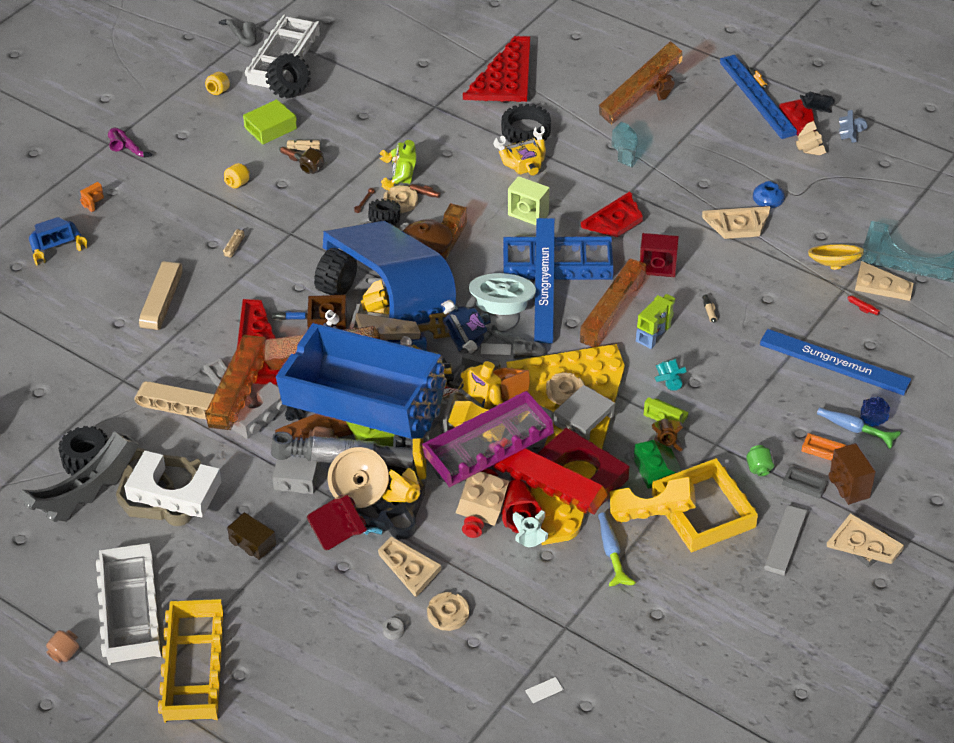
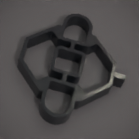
M387 466L388 472L393 470L400 476L407 470L402 467ZM416 474L420 486V495L415 500V503L388 501L378 503L377 501L372 505L376 513L379 514L377 519L361 515L365 520V527H377L383 531L388 530L397 539L412 537L416 532V515L425 496V485ZM359 477L357 479V483H362L364 481L362 477ZM389 480L388 487H387L386 491H387L388 489L391 490V489H390V483H391L390 480ZM405 514L411 525L400 529L395 527L390 519Z

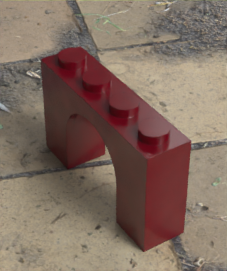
M567 427L537 453L561 466H565L573 461H584L596 467L598 471L590 480L602 485L607 493V497L601 506L610 498V491L618 490L629 480L630 466Z

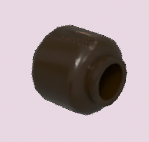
M314 148L307 149L299 159L300 168L307 174L318 172L325 162L323 153L319 149Z

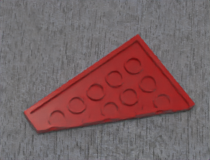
M514 36L510 43H507L503 52H499L493 61L488 64L487 69L478 75L475 81L469 85V89L466 92H463V100L527 102L530 36Z

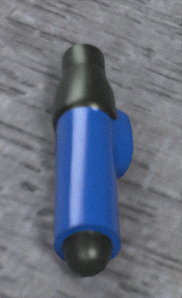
M283 311L272 313V319L307 318V313Z

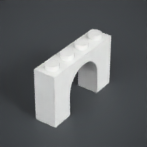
M144 451L124 486L127 499L203 518L221 484L220 469L200 464L188 485L176 490H167L157 485L166 469L163 455Z

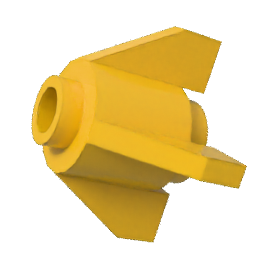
M382 280L374 282L363 295L361 305L364 311L389 314L390 306L386 307V305L390 304L389 296L385 290L380 291L384 289Z
M408 468L400 476L391 470L389 472L392 478L390 483L391 490L388 489L382 498L388 502L411 503L417 500L420 495V486L415 472Z

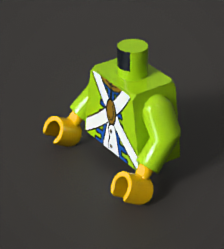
M406 140L404 143L399 142L397 147L391 150L390 153L382 150L380 155L383 157L380 160L389 163L392 159L393 168L392 180L384 178L381 181L382 187L389 191L394 184L400 182L410 184L416 163L415 143L412 140Z

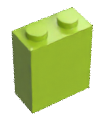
M277 99L243 115L245 129L263 145L297 129L296 115Z

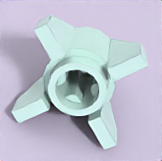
M541 510L535 518L528 517L525 519L515 512L513 514V521L519 531L515 541L525 547H534L546 541L548 533L541 529L545 512Z

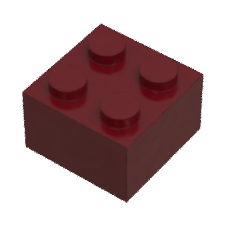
M642 233L639 274L675 277L679 236Z

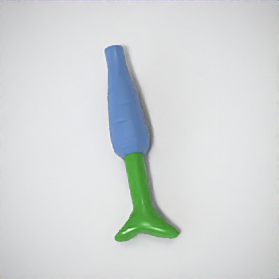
M820 407L817 415L825 417L851 432H865L883 439L889 449L893 446L892 441L901 434L900 431L884 432L868 426L862 419L849 414L829 411Z

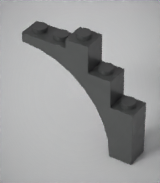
M114 431L100 452L72 477L45 489L22 490L18 497L25 502L24 505L31 510L37 508L47 514L46 517L51 521L67 522L77 503H92L102 485L117 484L139 444L128 435Z

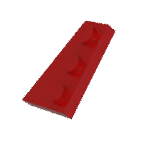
M801 99L779 104L781 112L797 130V136L806 124L814 121L812 109L805 108Z

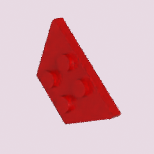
M629 191L581 221V228L619 237L641 223L643 215L638 210V205L633 201L632 193Z

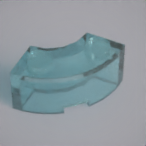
M620 122L612 130V147L618 151L617 162L633 167L637 160L638 137L627 123Z

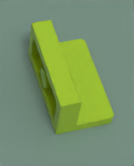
M648 397L644 403V415L656 421L669 419L680 421L683 424L689 414L685 410L656 398Z

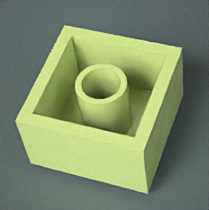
M518 176L508 188V215L536 225V218H546L549 214L550 187Z

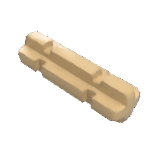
M288 140L287 148L290 150H307L309 148L320 150V141L297 140L294 142V140Z
M237 229L223 250L225 257L228 256L230 258L233 256L245 236L243 230Z

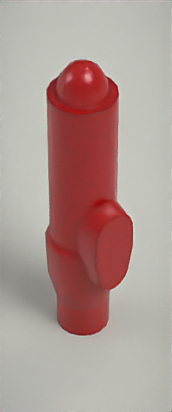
M853 295L847 297L849 302L858 306L862 312L872 313L877 316L880 314V310Z

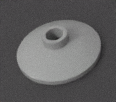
M486 311L482 313V315L487 313L490 316L491 323L485 325L489 330L492 329V325H495L499 332H506L513 329L518 323V313L510 315H498Z

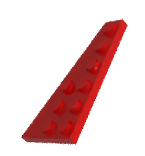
M243 299L233 383L268 384L271 382L274 385H278L276 375L284 365L275 335L272 333V327L268 322L261 300Z

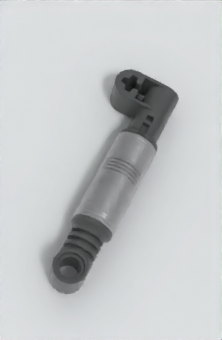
M276 432L272 436L271 455L279 460L288 459L291 457V454H294L293 457L299 455L300 458L301 455H304L303 458H306L308 461L332 463L343 451L354 447H363L373 450L380 455L387 466L412 468L413 439L394 435L393 446L378 445L373 441L365 442L353 439L352 441L351 439L346 441L343 438L335 439L333 437L325 438L321 436H310L305 438V440L300 437V440H298V437L293 439L287 432Z

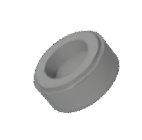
M389 618L383 623V634L386 638L395 640L404 634V623L400 619Z

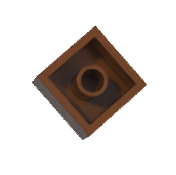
M346 295L308 296V329L312 323L319 325L327 323L328 320L325 314L327 311L332 310L334 314L336 313L339 316V322L332 324L331 327L336 326L339 330L346 331Z
M856 443L834 449L829 479L837 487L839 495L845 499L848 505L869 499L876 471Z

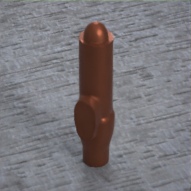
M415 184L408 186L411 190L426 196L440 197V193L433 190L432 187L425 185L421 187Z

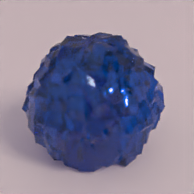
M878 396L864 399L860 419L871 427L879 426L888 421L890 407L883 398Z

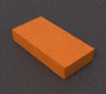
M808 433L801 451L831 460L834 449L846 445Z

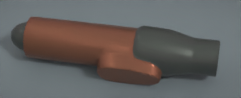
M284 146L279 148L281 153L289 156L293 161H299L302 154Z

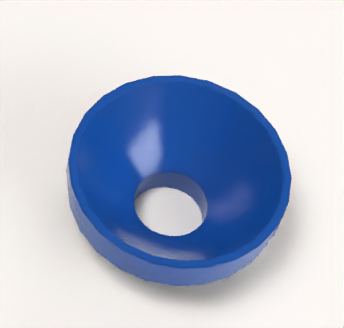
M771 181L758 185L753 192L754 202L761 207L770 206V208H775L782 205L785 199L784 190L778 184Z

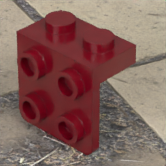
M348 494L339 495L307 515V520L324 550H330L351 536L361 535L367 531L364 518L360 514L358 515L355 509V501Z

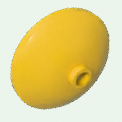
M830 244L810 248L808 255L821 265L830 266L831 269H841L842 266L850 265L864 255V249L854 245Z

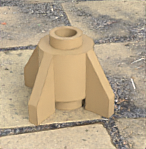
M814 121L806 124L797 137L798 141L795 142L799 151L802 150L803 153L820 156L825 154L826 151L823 145L819 146L822 144V136L818 131H813L817 129Z

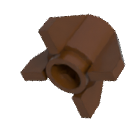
M651 68L650 73L654 78L649 86L644 87V91L652 89L658 92L657 97L659 101L665 100L674 88V78L658 68Z
M669 419L654 422L652 424V429L656 431L654 440L665 446L673 444L681 452L683 447L677 438V433L683 428V424L680 421Z

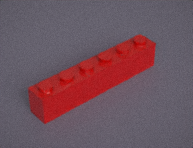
M505 438L500 443L503 448L512 444L511 441ZM523 449L501 460L494 466L502 473L505 471L510 473L518 481L521 479L526 481L532 488L537 489L539 487L547 495L559 497L567 505H570V503L575 505L583 513L590 512L595 515L607 497V493L602 485L528 449Z

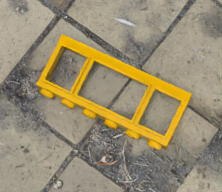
M222 599L170 601L169 610L165 612L168 628H164V640L167 641V644L163 645L162 649L165 663L161 664V675L164 677V682H160V695L163 696L162 700L158 701V712L163 715L164 723L169 720H218L224 615ZM213 617L212 635L178 636L180 618ZM211 643L209 685L175 686L178 644ZM209 694L208 704L173 706L174 695Z

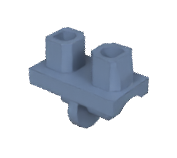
M853 110L848 111V116L839 118L841 139L850 138L852 143L857 142V131H864L867 128V121L863 118L854 120Z

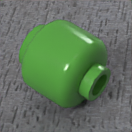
M764 445L752 447L746 455L749 471L753 474H758V476L768 475L769 471L775 466L772 451Z

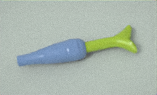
M600 513L598 517L604 551L608 557H611L615 570V577L611 580L609 586L613 587L619 583L635 585L636 582L629 578L622 569L618 556L621 552L620 545L608 522L606 513Z

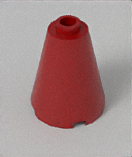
M515 479L510 481L507 486L502 510V521L506 528L508 527L512 529V532L519 533L513 521V514L516 512L523 516L524 519L528 517L535 518L542 510V507L522 480L518 481Z

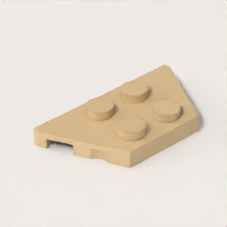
M770 206L702 211V218L724 239L758 237L761 235L769 216Z

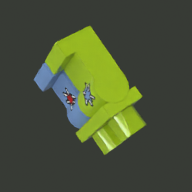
M665 294L661 297L657 295L654 301L638 315L636 342L652 349L656 345V337L662 335L665 329L669 330L674 315L673 305L675 304V298L673 296Z

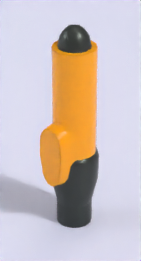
M750 67L748 69L750 74L763 89H766L767 84L761 78L762 74Z

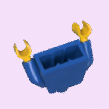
M59 217L34 225L35 231L29 236V242L34 253L33 259L36 265H38V259H43V262H46L43 252H40L41 250L76 239L78 251H81L80 245H84L87 248V240L84 237H80L81 233L72 221H65Z

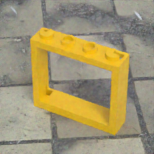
M717 458L652 483L651 495L656 497L664 491L669 480L689 477L692 483L696 484L713 477L740 514L741 518L699 534L683 512L676 511L667 514L666 517L691 553L756 528L758 514L755 511L756 508L751 506L745 493L739 490L736 481L733 478L731 479L725 466L723 467Z

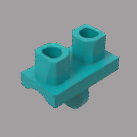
M676 359L655 365L659 375L655 376L656 382L666 380V387L671 391L681 388L682 379L679 374L686 373L687 371L685 367L679 368Z

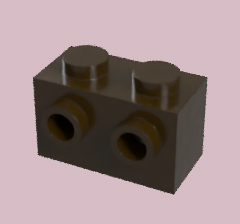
M245 512L227 527L229 541L234 546L242 548L249 556H254L258 560L262 559L276 546L275 532Z

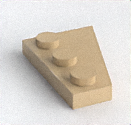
M861 261L855 290L910 301L914 283Z
M356 313L355 320L363 336L380 340H401L404 336L410 339H420L421 332L416 322Z
M851 513L827 542V547L889 564H892L904 549L903 544Z

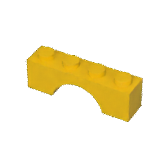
M689 477L669 480L662 493L649 499L635 496L630 488L610 491V511L616 522H628L631 519L637 518L646 519L649 516L667 515L676 511L685 512L696 508L695 486Z

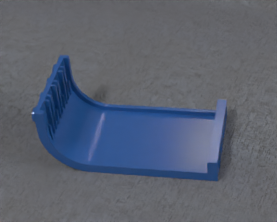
M386 221L323 231V249L327 251L333 247L340 248L381 276L389 295V318L412 321L418 325L430 322V314L443 313L446 309L441 304L445 301L451 300L455 305V282L446 260L436 251Z

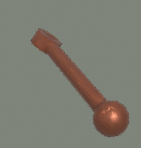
M369 188L367 195L361 203L354 207L355 213L361 212V207L371 194H374V188Z

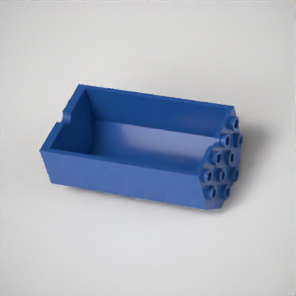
M315 323L311 324L298 343L296 353H291L276 375L282 405L410 439H421L431 429L433 420L439 416L443 392L447 382L440 354Z

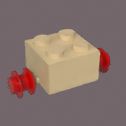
M484 469L467 478L463 487L456 513L466 516L462 532L469 538L481 536V529H483L484 523L495 526L509 481L499 478L491 469Z

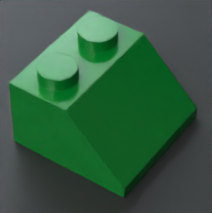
M655 440L635 444L634 462L647 489L652 488L654 481L682 471L671 448Z

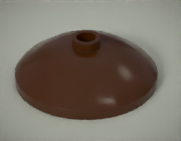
M434 219L415 221L402 231L439 254L448 249L452 242V232L449 226Z

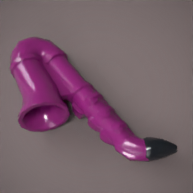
M114 127L108 131V138L110 139L109 148L112 151L122 150L125 144V147L137 156L143 158L152 156L150 152L141 151L123 130Z

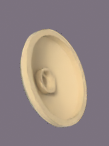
M363 447L350 448L340 453L333 460L328 471V486L332 495L336 498L339 495L348 494L355 501V508H365L375 504L384 495L389 483V472L384 460L373 450ZM359 477L364 478L362 483H357Z

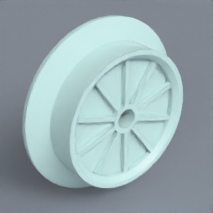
M505 273L482 275L472 280L469 285L470 293L476 297V305L483 311L498 315L516 314L525 310L528 300L532 299L536 293L535 285L531 281L517 275Z

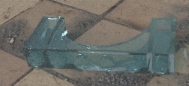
M871 221L863 246L864 255L861 257L860 262L863 261L868 264L954 283V251L936 258H923L908 254L893 243L889 236L888 224Z

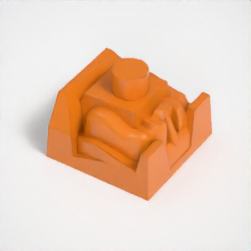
M502 367L493 371L501 379L500 389L503 401H508L525 391L528 392L530 384L529 370Z

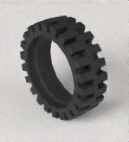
M528 103L525 106L519 104V107L514 105L512 108H508L502 115V135L510 143L513 141V144L534 138L537 140L533 135L534 130L522 131L511 126L515 121L530 119L540 123L544 127V134L542 136L544 141L550 136L551 116L546 109L542 110L541 106L536 108L535 104L529 106ZM541 126L536 129L538 133H541Z

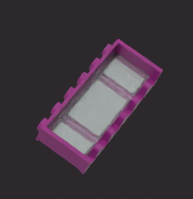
M525 391L423 443L424 455L450 488L553 434V423L548 414Z

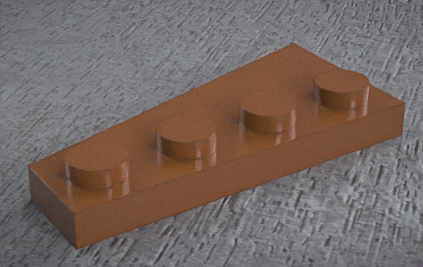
M316 413L275 430V433L287 432L293 439L298 437V440H300V437L303 440L308 438L310 430L313 431L314 427L317 426L332 428L334 435L338 437L353 434L346 421Z

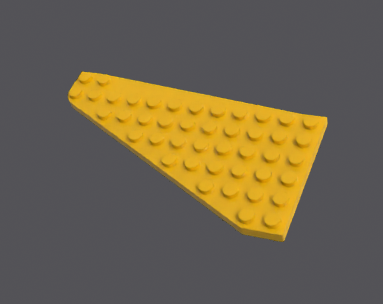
M617 344L506 362V368L529 370L530 384L528 393L540 406L553 412L561 405L552 402L548 398L546 384L555 374L572 373L578 379L581 378L585 386L615 403L625 368ZM529 411L517 416L519 424L530 414ZM608 416L590 431V439L588 440L602 450L611 418ZM554 421V433L548 436L545 446L562 431V429L554 425ZM573 461L563 466L588 479L597 472L596 467L584 461ZM530 486L531 493L542 507V511L545 512L541 529L548 533V539L541 544L547 545L575 538L581 530L585 513L578 510L571 503L570 505L563 503L555 495L553 497L547 495L539 487L535 489Z

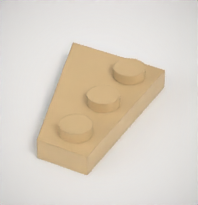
M390 537L378 549L379 556L415 597L441 571L440 564L393 537Z

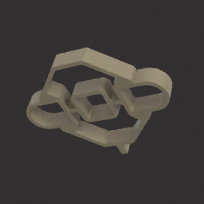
M137 448L129 463L135 459H140L146 450ZM163 455L165 466L185 468L192 476L191 481L201 464L198 458L189 462L185 457ZM128 463L124 469L116 497L118 503L129 517L165 519L173 526L185 525L192 519V516L188 514L172 515L165 508L157 506L153 508L129 506L123 498L124 486L133 472ZM163 472L159 481L162 480L167 485L163 489L175 490L173 481Z

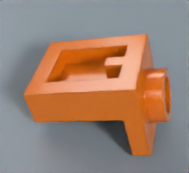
M96 182L80 191V201L83 207L88 208L91 212L95 211L94 203L104 198L102 185Z

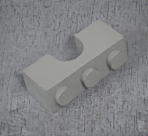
M271 382L256 393L259 407L248 408L242 404L229 415L231 429L246 439L258 433L264 425L271 422L275 416L287 408L286 405H282L278 387Z

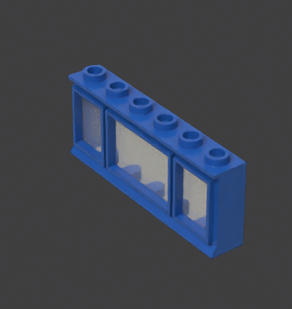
M503 237V273L517 275L527 280H535L536 237ZM554 237V280H613L612 237Z

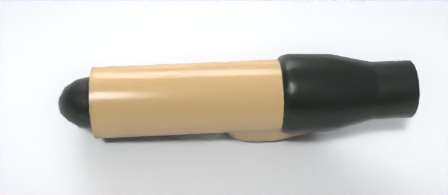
M705 294L702 296L704 307L710 322L715 323L717 320L714 312L715 305L711 302L708 295Z

